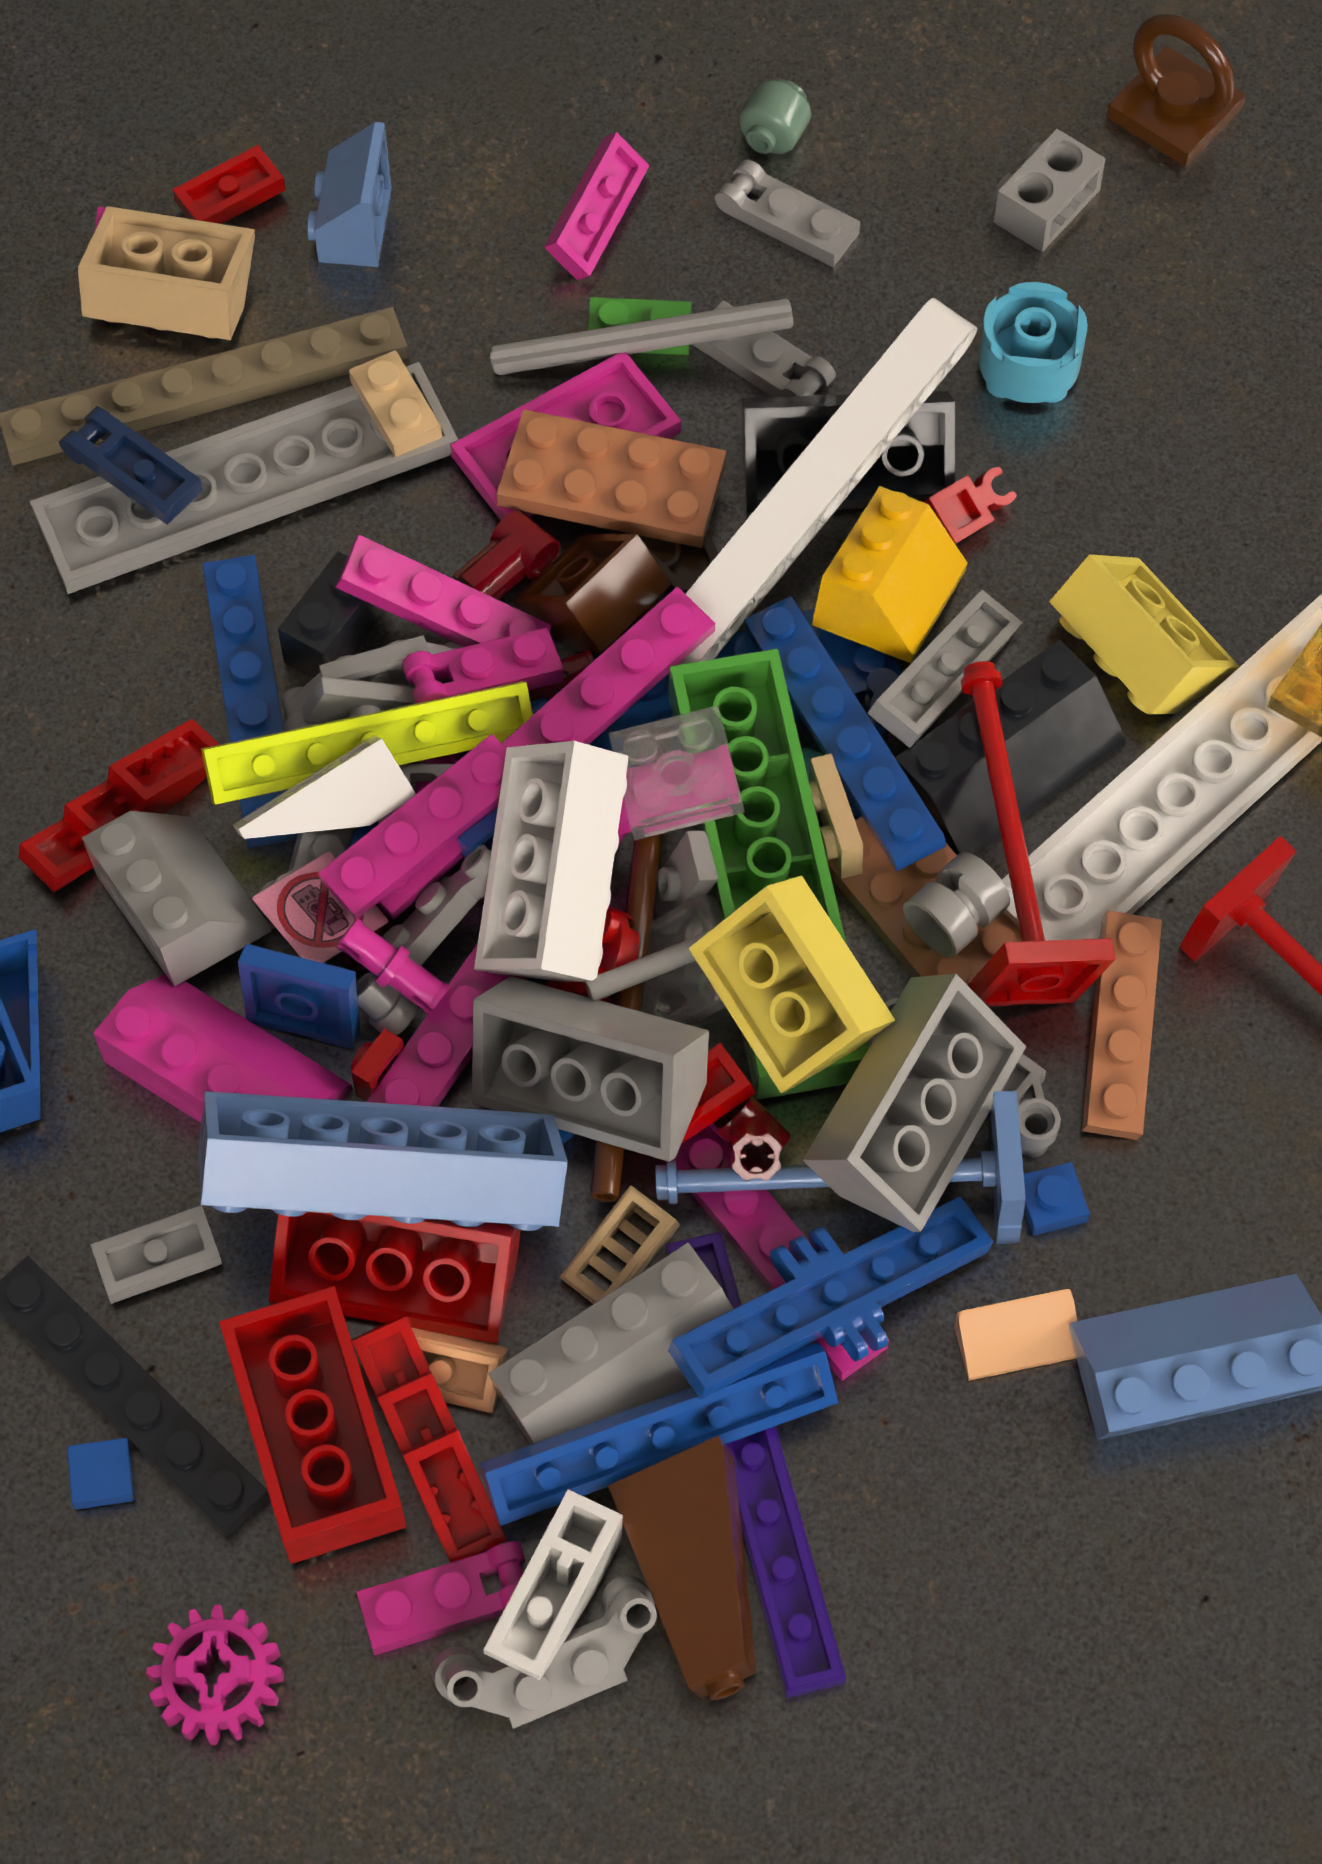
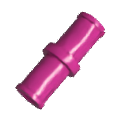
M358 918L348 928L335 947L377 977L374 982L383 988L390 985L420 1007L427 1015L436 1007L449 988V984L443 983L408 956L411 951L403 945H400L397 949L364 925Z

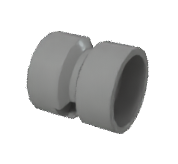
M961 852L937 873V883H926L903 905L905 918L915 934L931 950L947 958L956 956L977 936V926L984 928L991 924L1009 907L1011 901L1009 892L997 873L982 859L968 852Z

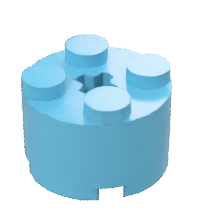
M1025 282L1010 287L1008 294H1005L998 300L995 297L989 303L983 321L979 367L986 381V387L992 395L1023 403H1057L1066 397L1068 390L1078 378L1087 334L1085 312L1080 305L1077 309L1067 299L1068 293L1051 284Z

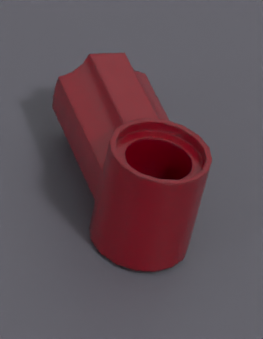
M516 510L506 515L498 523L490 537V543L455 572L452 578L499 600L525 576L528 579H536L557 558L560 544L526 514Z
M753 1096L717 1119L713 1130L728 1144L732 1168L745 1181L752 1178L768 1181L782 1168L779 1153L790 1139V1133Z

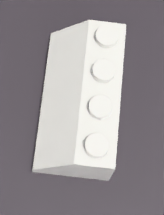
M577 741L507 747L474 970L559 982L593 981L597 977L598 967L603 956L602 939L606 911L611 900L610 883L614 855L619 844L618 827L622 799L627 788L626 772L629 756Z

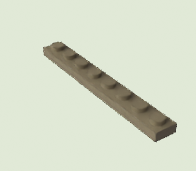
M393 307L3 411L0 412V427L11 464L14 466L62 453L63 450L59 445V441L69 431L74 430L77 432L85 425L84 417L96 406L103 408L135 432L345 376L349 374V369L394 350L397 351L401 360L409 358L408 348ZM99 439L96 443L102 442V441H105V440Z

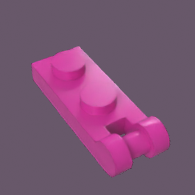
M548 628L433 655L427 651H417L408 655L402 662V668L407 681L415 685L412 693L415 704L521 681L527 682L528 690L563 682V666ZM449 678L450 682L442 684L436 680Z
M517 1541L502 1543L485 1553L357 1591L374 1656L501 1617L523 1575L521 1565L525 1563L526 1559L521 1543ZM498 1574L502 1589L499 1592L485 1595L481 1579Z

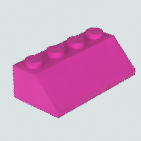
M166 974L129 989L93 1033L103 1062L200 1123L202 1121L204 1091L344 1101L353 1090L352 1084L186 981L174 987Z

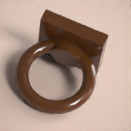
M1156 15L1143 22L1135 34L1133 51L1140 73L1108 104L1106 118L1186 167L1243 108L1246 94L1235 88V78L1230 61L1218 42L1207 31L1196 23L1177 15ZM1160 35H1170L1187 42L1200 53L1212 73L1168 46H1165L1155 57L1153 51L1154 40Z

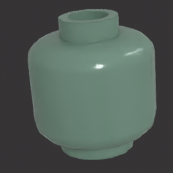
M784 79L764 81L755 88L741 110L738 121L740 130L752 149L763 154H786L797 144L807 128L812 114L806 94L797 84Z

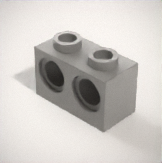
M1056 129L1043 144L1037 142L1031 147L1024 159L1023 165L1014 174L1007 173L998 183L993 196L996 200L994 223L1040 252H1043L1100 191L1106 158Z

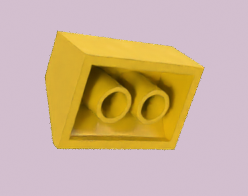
M879 486L822 576L812 621L813 626L912 663L964 575L968 564L929 504L910 498L904 493Z

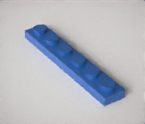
M255 555L202 563L230 742L283 732L284 727ZM288 789L240 799L242 818ZM298 833L246 839L247 848L293 841L297 839Z
M792 596L744 619L746 631L759 652L778 649L790 702L824 755L832 753L842 785L895 870L899 871L946 847L943 832Z
M815 1342L701 1400L693 1388L690 1387L479 1464L495 1517L501 1526L559 1505L567 1490L584 1496L606 1488L614 1482L713 1437L719 1436L727 1444L839 1402L826 1352L818 1342Z

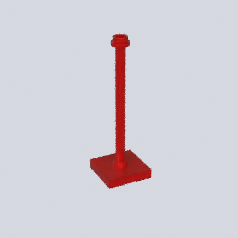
M974 662L963 669V678L960 683L962 691L965 694L973 695L1022 942H1005L970 981L968 987L988 1007L1018 1004L1075 1003L1116 960L1112 939L1045 941L995 690L1001 687L1003 683L1002 676L996 670L993 662Z
M1279 836L1203 905L1179 948L1196 962L1236 924L1241 928L1248 925L1322 996V965L1264 910L1266 903L1263 900L1274 888L1284 869L1295 855L1296 850L1284 838Z

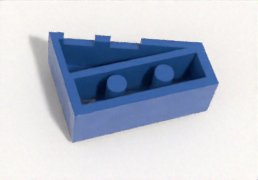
M37 929L0 940V1132L41 1119Z

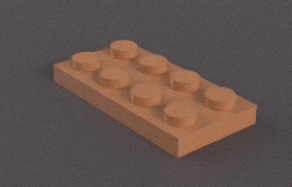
M523 409L497 491V506L702 548L725 469L727 451Z
M860 817L855 822L863 842L862 874L841 879L835 860H827L831 879L912 977L957 974L968 985L1005 942H1022L1020 930L1004 913H1001L991 924L984 928L977 926V936L952 958L943 957L934 952L915 934L905 918L903 905L926 883H937V873L957 856L947 843L946 847L896 871L864 818Z

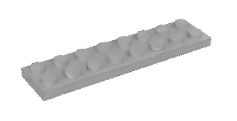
M420 362L408 365L406 368L440 423L442 438L399 457H394L353 386L165 452L199 477L203 487V491L168 525L101 476L31 500L30 504L33 514L67 593L70 594L451 455L450 445L458 441V438Z

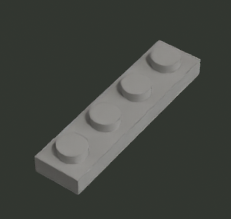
M981 590L876 700L867 714L911 748L962 692L960 681L963 678V669L974 662L991 661L1015 635L1023 622L985 591Z

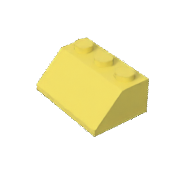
M1089 554L1049 601L1062 615L1059 619L1061 625L1074 637L1084 639L1094 650L1093 658L1097 665L1106 673L1118 677L1129 689L1127 696L1130 701L1147 714H1177L1219 686L1240 667L1139 558Z
M802 876L766 886L689 947L690 952L780 1093L790 1090L852 1053L895 1021Z

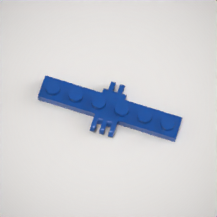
M961 1196L934 1209L921 1232H913L900 1226L845 1254L841 1252L826 1229L819 1226L808 1232L809 1242L804 1236H799L789 1242L790 1251L784 1245L770 1251L772 1264L785 1281V1284L673 1339L668 1352L700 1400L822 1337L831 1347L841 1344L852 1360L859 1361L868 1356V1346L873 1351H878L888 1345L886 1333L880 1326V1323L884 1321L881 1307L985 1255L992 1246L993 1240Z

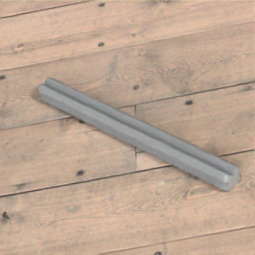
M780 299L495 345L490 349V359L495 374L516 373L609 358L624 352L634 354L789 329L793 326L794 322L790 301Z

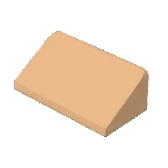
M1063 1289L958 1312L955 1318L954 1329L968 1381L1076 1359L1069 1329V1323L1078 1321L1071 1290Z
M412 1328L445 1403L493 1413L498 1395L488 1373L507 1361L509 1347Z

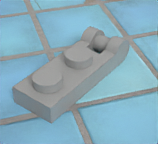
M743 160L733 173L734 180L732 183L724 184L715 195L717 206L726 214L833 268L859 234V220L765 174L762 167L751 160ZM751 193L759 197V199L756 202L748 198L747 195Z
M723 300L714 310L734 306ZM772 331L692 344L771 397L811 396L818 389H826L836 377L834 368L827 360L820 356H809ZM793 374L800 378L799 380H789Z

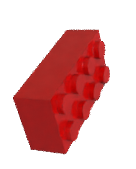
M335 1286L219 1321L290 1564L406 1528L401 1501Z

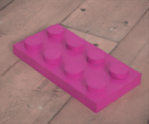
M624 352L608 358L454 442L450 447L451 457L501 521L506 515L516 511L497 506V491L523 409L668 439L681 433V420L629 355ZM522 511L528 517L534 515V513Z

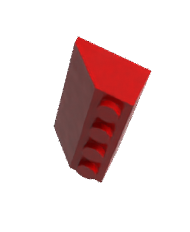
M307 1211L301 1216H283L278 1214L268 1302L280 1303L335 1286L344 1316L388 1323L406 1315L412 1328L497 1344L517 1263L521 1230L513 1228L506 1223L484 1222L477 1227H463L452 1223L450 1220L425 1219L420 1223L408 1224L398 1222L390 1216L366 1215L359 1220H345L334 1216L332 1213Z

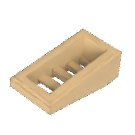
M630 1185L559 1278L592 1304H595L641 1274L665 1244H667L680 1227V1224L674 1217ZM634 1212L655 1227L649 1236L627 1221ZM619 1229L640 1245L635 1254H632L612 1238ZM604 1247L626 1263V1266L620 1273L597 1256ZM588 1265H591L613 1282L606 1292L582 1274Z

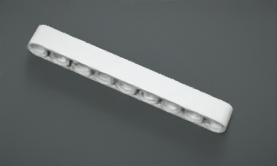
M931 298L921 308L687 591L686 595L716 624L715 632L678 665L711 660L719 654L744 623V619L748 618L963 356L976 335V326L936 298Z

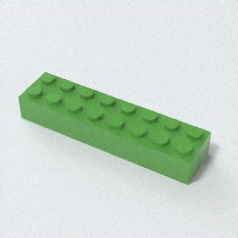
M778 649L670 666L668 698L681 758L728 749L741 808L695 818L697 831H705L708 836L718 875V880L710 890L717 923H721L766 886L802 876L846 943ZM742 1033L756 1100L848 1084L870 1047L868 1040L852 1053L790 1090L780 1093Z

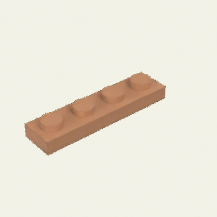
M1107 910L1102 916L1100 939H1112L1116 960L1098 977L1095 983L1081 1131L1138 1140L1143 1135L1162 919Z

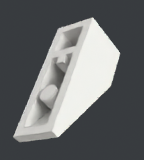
M373 735L234 823L233 826L244 839L370 826L376 821L380 824L414 797L416 793L382 738Z
M567 1490L483 1649L484 1654L538 1680L542 1678L595 1594L622 1541V1514L571 1490Z

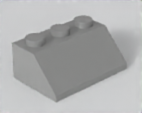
M129 811L82 837L98 879L174 987L245 947V944H250L271 932L270 925L191 817Z

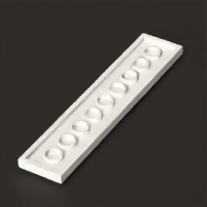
M1322 594L1028 856L1045 941L1100 939L1101 920L1107 910L1127 914L1136 912L1322 741ZM1008 874L1002 881L1009 892L1011 901L1009 907L1003 913L1020 930Z

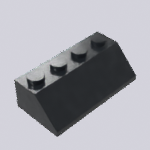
M949 391L932 392L836 510L865 509L879 486L904 493L910 498L923 502L955 483V401ZM850 394L742 398V441L747 512H754Z
M1060 639L1002 680L1001 687L995 690L1021 821L1122 748L1126 742V738L1096 675ZM973 701L914 743L911 748L906 749L895 757L943 832L945 842L956 855L961 852L976 855L1001 836Z

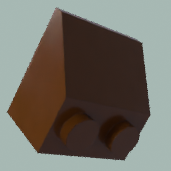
M581 534L512 602L518 610L552 625L550 634L572 651L582 652L585 649H589L591 653L602 654L623 635V631L632 622L644 617L659 603L658 597L671 585V582L638 534Z

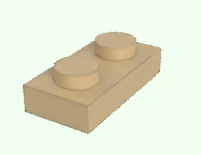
M396 350L349 369L351 384L395 458L442 438L440 423Z
M832 753L811 758L809 784L816 813H819L823 827H820L826 858L827 860H835L841 879L862 874L863 842Z

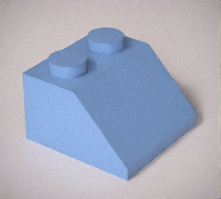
M374 122L329 150L325 171H317L315 200L319 201L318 211H310L307 234L308 241L316 242L318 262L368 267H378L392 189L385 123Z

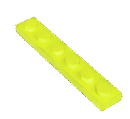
M521 681L201 748L212 803L216 805L290 789L373 735L382 738L399 766L472 750L491 734L500 743H503L531 718L533 713L527 682Z

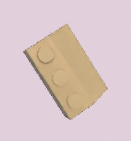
M107 206L78 266L82 317L151 327L157 330L200 335L207 338L231 340L244 310L255 241V229Z

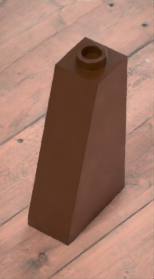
M716 1436L608 1485L618 1513L623 1515L624 1528L688 1688L700 1698L709 1695L711 1700L722 1699L740 1691L745 1686L743 1679L757 1673L735 1462L728 1446L719 1436Z

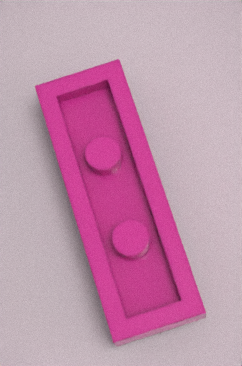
M617 132L603 138L544 246L577 281L589 277L593 272L650 166Z

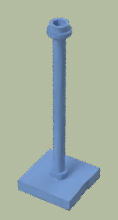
M1017 1091L993 1092L988 1132L989 1151H981L980 1157L963 1158L950 1182L981 1181L982 1187H992L996 1244H1013L1020 1242L1026 1201ZM676 1160L667 1161V1165H656L657 1200H669V1204H678V1193L820 1188L829 1186L808 1165L781 1166L782 1168L768 1181L760 1178H752L745 1181L733 1168L677 1170Z

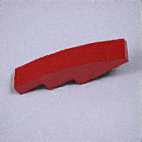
M190 719L110 765L107 781L65 804L63 819L20 843L18 858L53 892L59 890L93 868L82 837L129 811L167 813L207 778L201 748L220 744L196 721Z
M403 1315L352 1338L351 1341L449 1562L452 1563L475 1556L507 1541L407 1316Z

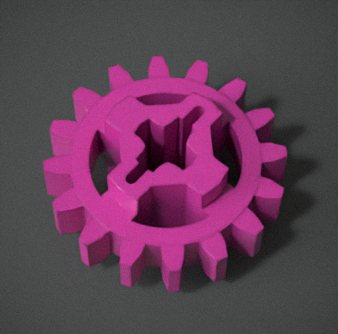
M214 1605L211 1619L203 1621L200 1614L195 1609L189 1611V1627L183 1630L179 1625L171 1622L167 1626L173 1639L170 1645L154 1643L152 1647L156 1657L162 1661V1665L148 1667L146 1674L151 1682L162 1685L149 1693L155 1707L168 1705L162 1714V1718L168 1727L184 1720L182 1733L187 1740L191 1741L200 1729L205 1730L210 1745H217L220 1731L225 1729L230 1730L231 1735L236 1741L243 1739L241 1723L248 1719L252 1724L261 1727L264 1721L258 1708L261 1704L277 1706L279 1702L277 1694L269 1687V1684L284 1681L282 1668L269 1665V1663L274 1662L281 1656L276 1642L261 1645L269 1634L268 1630L262 1622L247 1629L249 1618L243 1609H239L231 1620H226L221 1605ZM230 1638L244 1644L252 1652L255 1660H249L248 1656H237L232 1651ZM202 1641L189 1656H184L193 1645ZM219 1654L226 1673L219 1674L217 1684H214V1694L212 1695L205 1676L212 1675L214 1665H217V1656ZM176 1689H182L183 1693H195L199 1697L201 1711L186 1705L178 1696ZM242 1693H248L239 1704L228 1709L229 1705Z

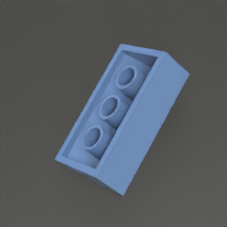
M1297 1274L1069 1323L1070 1334L1097 1440L1322 1391V1315Z

